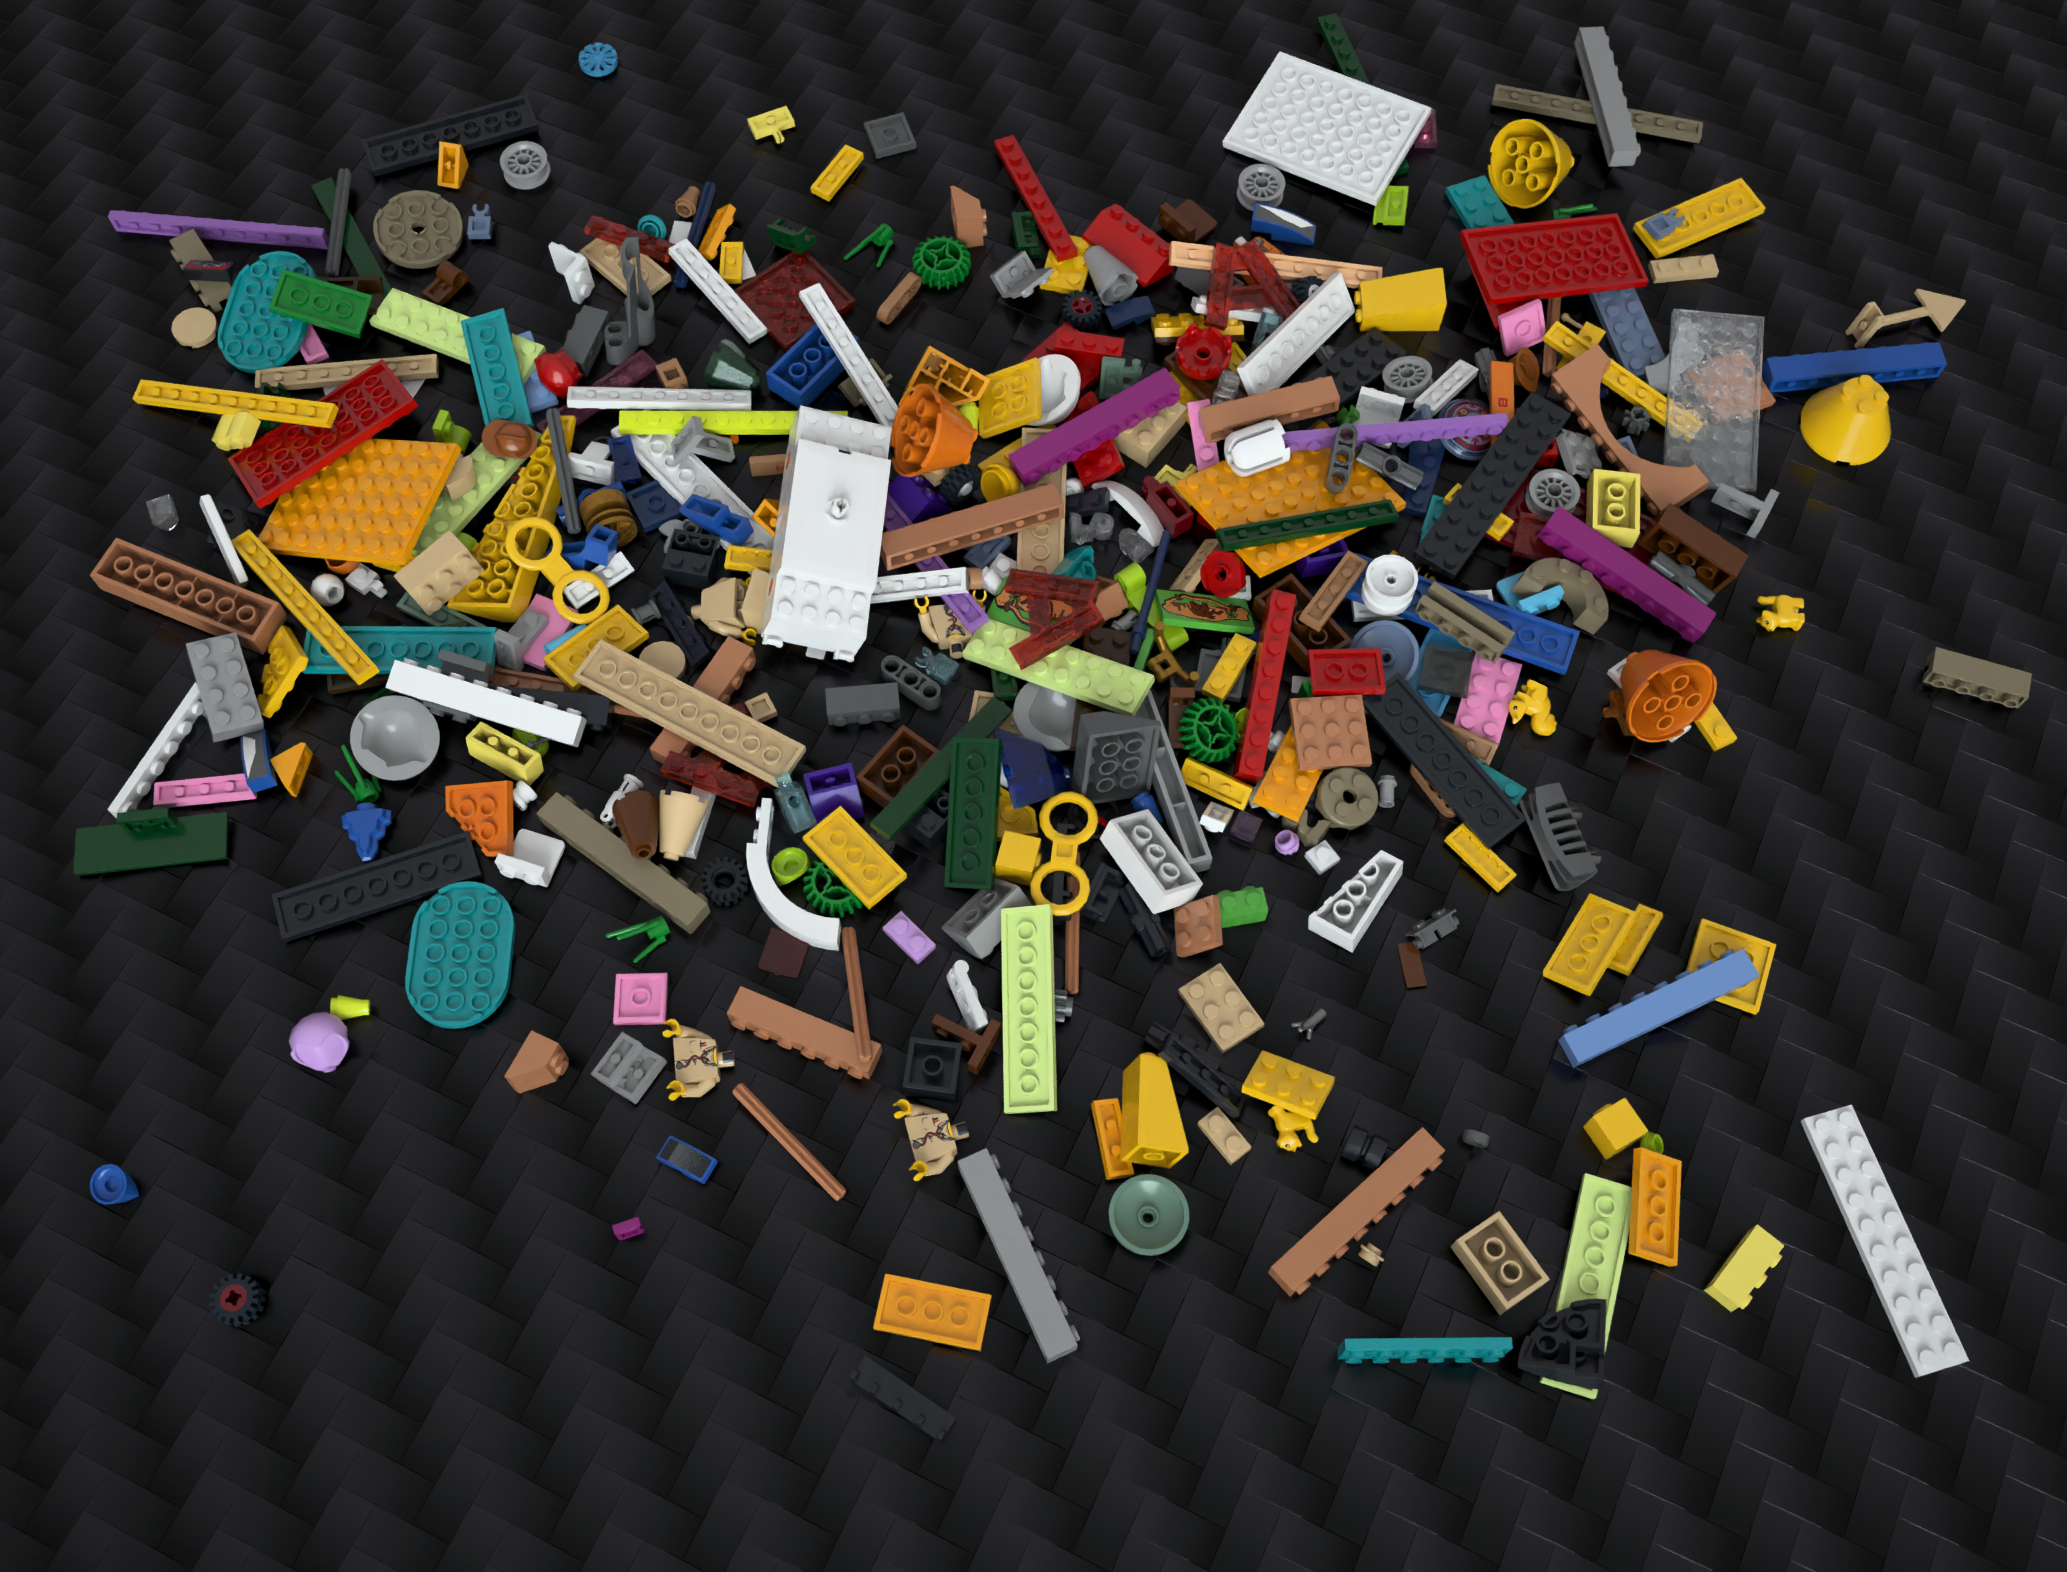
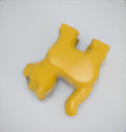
M1787 595L1759 596L1757 598L1758 603L1771 605L1772 612L1763 610L1761 617L1756 619V622L1760 623L1767 631H1774L1778 626L1782 628L1790 627L1794 631H1798L1805 622L1804 613H1798L1799 608H1804L1803 598H1793Z
M1273 1106L1268 1111L1269 1116L1273 1117L1275 1126L1279 1131V1137L1276 1141L1279 1148L1295 1152L1296 1147H1301L1302 1144L1294 1131L1305 1129L1307 1138L1311 1142L1316 1143L1318 1141V1136L1315 1134V1128L1310 1118L1292 1111L1286 1112L1285 1110L1287 1109L1279 1106Z

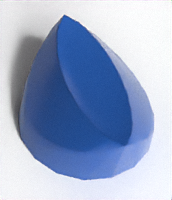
M103 1165L91 1177V1194L97 1202L104 1205L126 1202L139 1196L133 1179L125 1170L117 1165Z

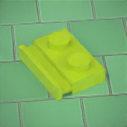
M1387 186L1375 206L1373 225H1377V223H1383V225H1405L1409 186Z

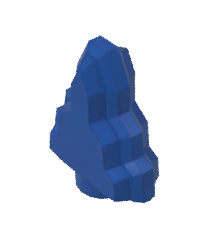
M361 803L356 806V811L348 812L341 816L343 829L348 831L350 840L356 843V851L364 863L373 862L379 850V840L386 835V828L392 823L393 812L377 808V805L373 803Z

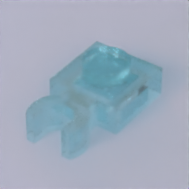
M926 647L922 648V654L927 656V658L920 659L917 656L915 657L917 666L922 668L928 667L926 674L944 685L948 684L959 669V663L940 652L935 657L932 655L931 650Z

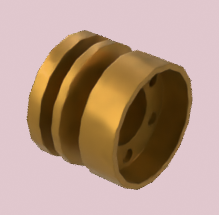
M603 489L593 492L580 503L579 512L587 534L590 533L595 524L617 531V548L628 544L636 537L638 532L637 525L630 512L625 494L620 490Z

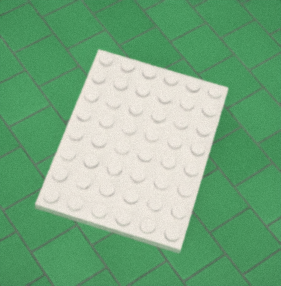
M1279 52L1224 138L1223 147L1376 206L1430 116L1431 107Z

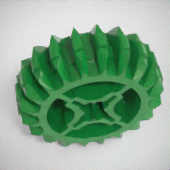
M945 234L942 238H938L935 235L932 240L927 237L926 243L920 242L919 247L915 248L912 257L914 273L921 277L923 285L929 283L930 288L937 286L939 290L943 286L949 289L950 285L957 287L958 282L963 283L965 277H968L971 267V257L966 245H962L960 239L955 241L953 236L949 239L946 238Z
M1209 697L1190 703L1188 708L1182 711L1184 717L1178 720L1182 727L1177 729L1179 732H1182V736L1178 740L1185 742L1182 749H1190L1188 756H1196V760L1199 762L1216 763L1228 758L1230 752L1236 750L1234 744L1240 741L1236 737V733L1241 732V730L1236 729V725L1240 721H1234L1233 717L1236 712H1229L1230 705H1223L1222 700H1214V698ZM1203 712H1208L1207 717H1204L1203 721H1198ZM1215 740H1220L1217 747L1211 749V745L1215 743Z
M813 861L814 868H808L807 874L809 876L804 877L806 886L803 889L804 893L808 894L806 896L809 903L813 902L812 908L814 910L820 908L822 915L829 911L832 918L836 912H839L840 917L843 918L845 915L844 911L848 910L853 915L854 906L859 909L862 908L860 899L850 891L823 861L821 863ZM824 877L827 884L823 887L824 890L819 893L817 886L820 879ZM838 882L839 885L840 882L842 883V886L837 887L836 884V887H833V883ZM837 897L843 898V899H840V900H833L834 898H837Z

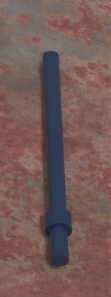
M1167 530L1162 532L1137 624H1134L1131 635L1133 638L1129 649L1131 654H1138L1141 641L1146 636V623L1172 534Z

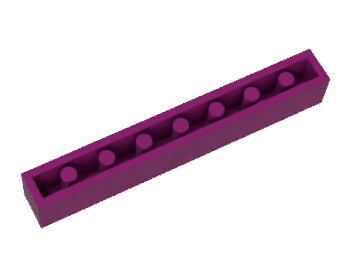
M1163 368L1009 454L1010 467L1024 487L1034 484L1048 473L1056 472L1064 464L1077 460L1089 450H1095L1105 441L1116 438L1128 428H1134L1144 419L1151 418L1160 410L1176 404L1180 400V386L1168 370Z
M1560 506L1537 535L1544 543L1554 547L1566 558L1573 560L1583 569L1590 571L1602 580L1604 584L1611 586L1621 593L1623 597L1630 599L1640 606L1642 610L1652 614L1664 625L1671 627L1683 638L1693 643L1705 633L1717 614Z

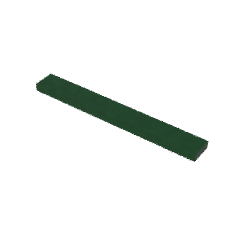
M330 177L311 186L329 221L332 222L336 185ZM347 208L342 245L359 277L381 276L384 289L383 302L391 291V287Z
M1391 499L1220 528L1216 529L1215 535L1223 552L1397 522L1399 514Z
M993 696L954 737L989 738L1012 714V709ZM952 739L871 821L870 827L890 841L950 779Z

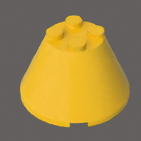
M1521 119L1507 124L1496 135L1490 148L1492 155L1491 165H1488V172L1494 191L1504 203L1511 207L1515 206L1526 209L1541 204L1550 196L1567 176L1570 168L1573 167L1574 158L1566 142L1543 124L1531 119Z
M1869 375L1852 378L1819 391L1807 400L1801 410L1800 430L1802 436L1817 454L1835 463L1837 460L1849 462V465L1868 463L1880 456L1890 441L1889 395Z

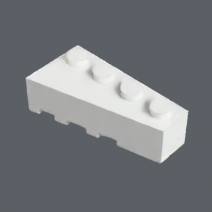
M1382 850L1378 852L1358 871L1356 876L1342 885V888L1333 897L1330 896L1320 909L1314 911L1309 916L1308 929L1353 952L1401 877L1403 861Z

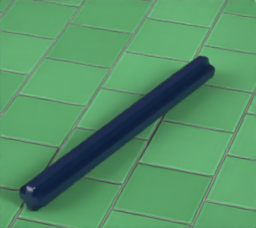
M707 181L704 183L687 237L688 241L696 249H698L716 191L715 183ZM678 266L674 283L677 288H685L689 276Z

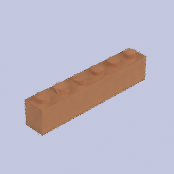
M1332 376L1318 377L1312 381L1295 383L1284 388H1274L1268 392L1251 394L1241 399H1231L1225 403L1207 405L1199 409V425L1206 444L1225 440L1232 432L1266 420L1277 419L1281 425L1336 412L1339 409L1340 396Z
M728 636L693 688L728 705L733 691L739 689L744 675L747 671H751L755 665L756 659L753 648ZM664 728L650 747V751L654 760L678 772L682 765L685 766L688 763L691 752L698 745Z
M740 986L727 1012L731 1025L740 1030L748 1028L755 1031L754 1034L764 1040L772 1038L778 1041L777 1044L789 1050L792 1047L796 1048L807 1058H820L824 1060L827 1066L834 1069L839 1067L846 1069L848 1074L858 1079H862V1077L870 1079L882 1054L881 1044L870 1040L872 1059L868 1062H860L857 1056L855 1033Z

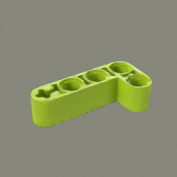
M1133 562L1115 574L1114 581L1119 583L1129 606L1126 609L1128 611L1133 610L1137 614L1134 618L1139 617L1147 586L1145 585L1146 575L1138 563ZM1155 597L1146 623L1147 629L1153 630L1155 623L1161 621ZM1164 626L1163 635L1171 652L1189 640L1188 634L1183 627Z

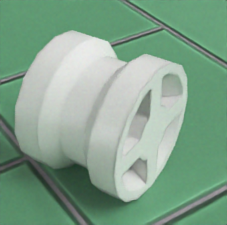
M519 780L516 783V788L513 790V804L524 811L527 808V804L530 801H534L538 796L525 782Z

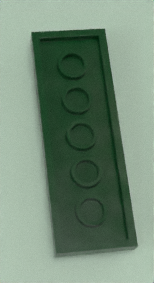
M952 737L944 887L994 890L1002 739Z

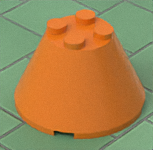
M924 383L914 386L916 390L911 395L906 394L902 400L892 426L890 447H894L895 458L892 457L891 461L896 472L901 476L914 477L967 464L970 460L973 442L976 441L978 436L977 429L973 428L972 423L933 386Z
M1658 650L1631 653L1626 659L1627 663L1623 667L1619 679L1622 686L1628 728L1638 739L1646 742L1666 741L1684 733L1683 728L1694 720L1697 723L1705 715L1714 700L1717 689L1716 677L1706 664Z

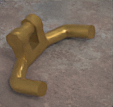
M1157 621L1154 626L1153 635L1161 653L1147 661L1146 665L1150 670H1153L1156 675L1155 678L1159 683L1176 675L1186 685L1190 687L1195 686L1198 682L1199 674L1193 671L1189 675L1181 667L1164 638V623ZM1165 662L1169 668L1164 670L1160 664Z

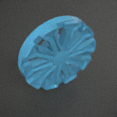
M594 43L595 45L589 44L584 47V50L579 53L578 59L580 68L584 73L600 77L608 75L616 69L618 56L616 50L611 45Z

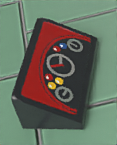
M191 260L183 267L182 272L187 280L231 282L236 264L235 262Z

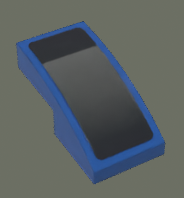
M673 1136L668 1137L656 1157L661 1163L680 1171L683 1175L702 1184L706 1183L718 1163L713 1157Z

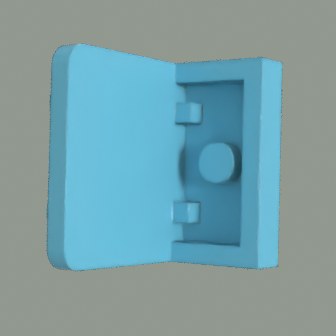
M1525 571L1500 580L1496 584V589L1507 606L1535 616L1556 608L1565 593L1561 585L1527 598L1511 592L1513 585Z

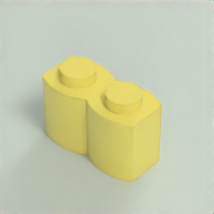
M237 412L235 415L223 414L212 437V441L216 443L218 448L224 451L250 447L261 421L248 412Z

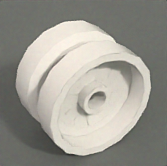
M1394 554L1375 558L1368 565L1361 587V597L1366 607L1382 616H1395L1404 612L1410 606L1418 584V574L1415 567L1404 557Z

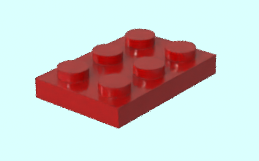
M1380 648L1308 650L1307 659L1312 696L1385 694L1386 685Z

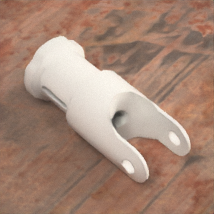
M624 775L622 785L618 791L613 792L600 815L601 821L607 825L611 822L613 823L610 826L612 829L617 826L612 815V806L615 800L624 798L625 793L629 791H636L644 787L642 781L633 775Z

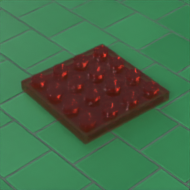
M807 251L802 254L791 252L733 290L786 352L816 324L799 297L800 291L820 283L840 316L856 306L855 299Z

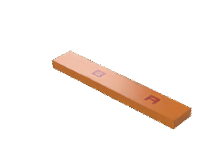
M1491 361L1489 365L1490 414L1507 413L1508 425L1514 416V363ZM1500 434L1490 435V448Z

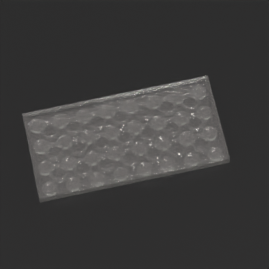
M1673 309L1671 312L1663 465L1691 467L1696 464L1709 480L1707 486L1709 489H1718L1722 482L1733 486L1741 492L1753 493L1756 491L1764 317Z

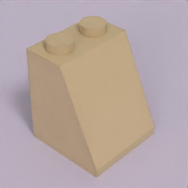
M754 568L741 610L746 629L752 628L757 634L761 635L769 573Z

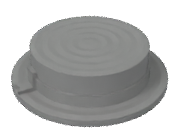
M1028 682L1020 690L1014 703L1013 716L1018 731L1024 739L1038 748L1049 751L1070 749L1076 698Z
M396 695L381 697L367 704L354 719L350 732L351 749L358 763L370 774L381 779L393 781L409 779L423 772L434 760L440 743L439 728L432 713H429V710L420 702L412 698Z

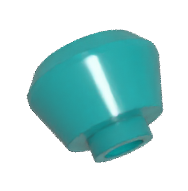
M645 215L639 220L637 231L643 241L649 244H658L664 240L666 226L660 217Z

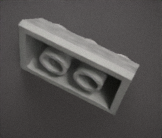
M995 877L994 890L980 889L941 928L969 954L983 959L1001 941V909L1033 905L1018 885Z

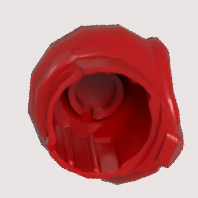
M557 350L554 353L544 352L541 356H537L534 359L541 384L550 393L563 400L567 398L568 386L577 387L578 381L583 377L576 363L566 355L565 350Z

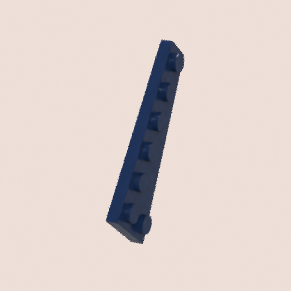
M1439 412L1432 419H1437ZM1432 439L1430 441L1417 440L1409 444L1408 464L1424 473L1423 479L1416 490L1405 486L1403 500L1406 502V506L1402 512L1425 517L1445 451V447L1440 439Z

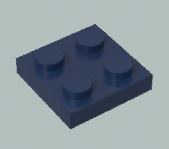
M658 480L626 492L629 499L628 502L645 533L660 527L670 520L679 519L684 516L679 511L682 504L676 498L674 499L660 485Z

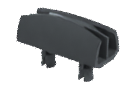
M1560 783L1536 787V793L1528 795L1529 801L1519 800V804L1555 888L1560 891H1570L1597 873L1596 865L1600 863L1601 856H1593L1598 852L1597 849L1587 850L1586 842L1583 840L1582 833L1578 829L1576 822L1581 819L1582 813L1574 812L1580 807L1568 806L1567 798Z

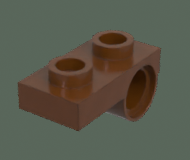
M443 261L437 268V278L422 291V295L429 302L443 306L470 279L465 271L449 261Z

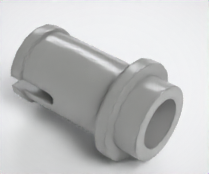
M1130 610L1118 621L1114 620L1109 629L1127 632L1134 624H1137L1138 617L1134 619L1137 614Z
M1383 775L1377 781V785L1380 787L1379 806L1391 808L1395 805L1394 787L1397 786V781H1395L1394 776Z

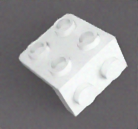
M551 242L548 247L556 271L565 276L572 300L581 304L595 287L587 259L583 254L575 253L562 244L558 245Z
M1362 386L1356 405L1360 418L1351 424L1359 426L1399 422L1406 398ZM1387 443L1385 445H1372L1388 449L1391 447L1392 443Z
M521 829L518 831L513 842L514 856L498 853L495 864L500 873L506 877H515L531 885L548 887L565 849V844L562 840Z

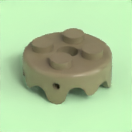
M1351 767L1335 769L1323 777L1316 786L1318 793L1315 806L1322 814L1324 820L1331 822L1329 826L1331 828L1340 827L1353 830L1368 822L1375 814L1378 806L1376 786L1368 775L1358 769ZM1345 791L1353 795V803L1349 804L1344 801L1343 793Z

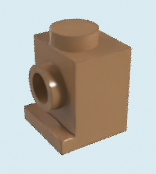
M677 358L655 366L659 381L664 388H689L686 376Z

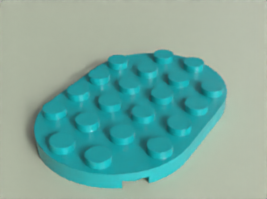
M275 251L259 256L260 260L251 266L247 264L237 275L233 283L218 329V346L226 360L240 371L255 374L256 370L281 367L298 353L302 345L308 323L269 311L282 269L317 279L311 266L302 257L294 253Z
M470 881L447 885L439 889L438 893L428 901L425 900L415 915L410 938L405 989L407 997L416 1012L433 1025L449 1029L475 1025L495 1012L507 994L511 978L516 923L510 905L494 888L483 883Z

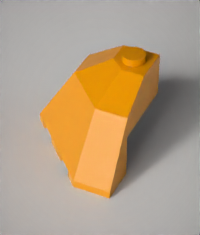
M929 345L915 368L898 406H900L906 394L911 395L916 390L914 386L922 383L933 386L954 407L980 400L990 379L972 368H967Z

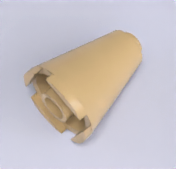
M661 790L659 795V852L664 853L663 858L678 861L679 857L685 856L709 807L710 801L705 799V802L701 803L699 802L700 797L678 791H671V795H665L666 790Z

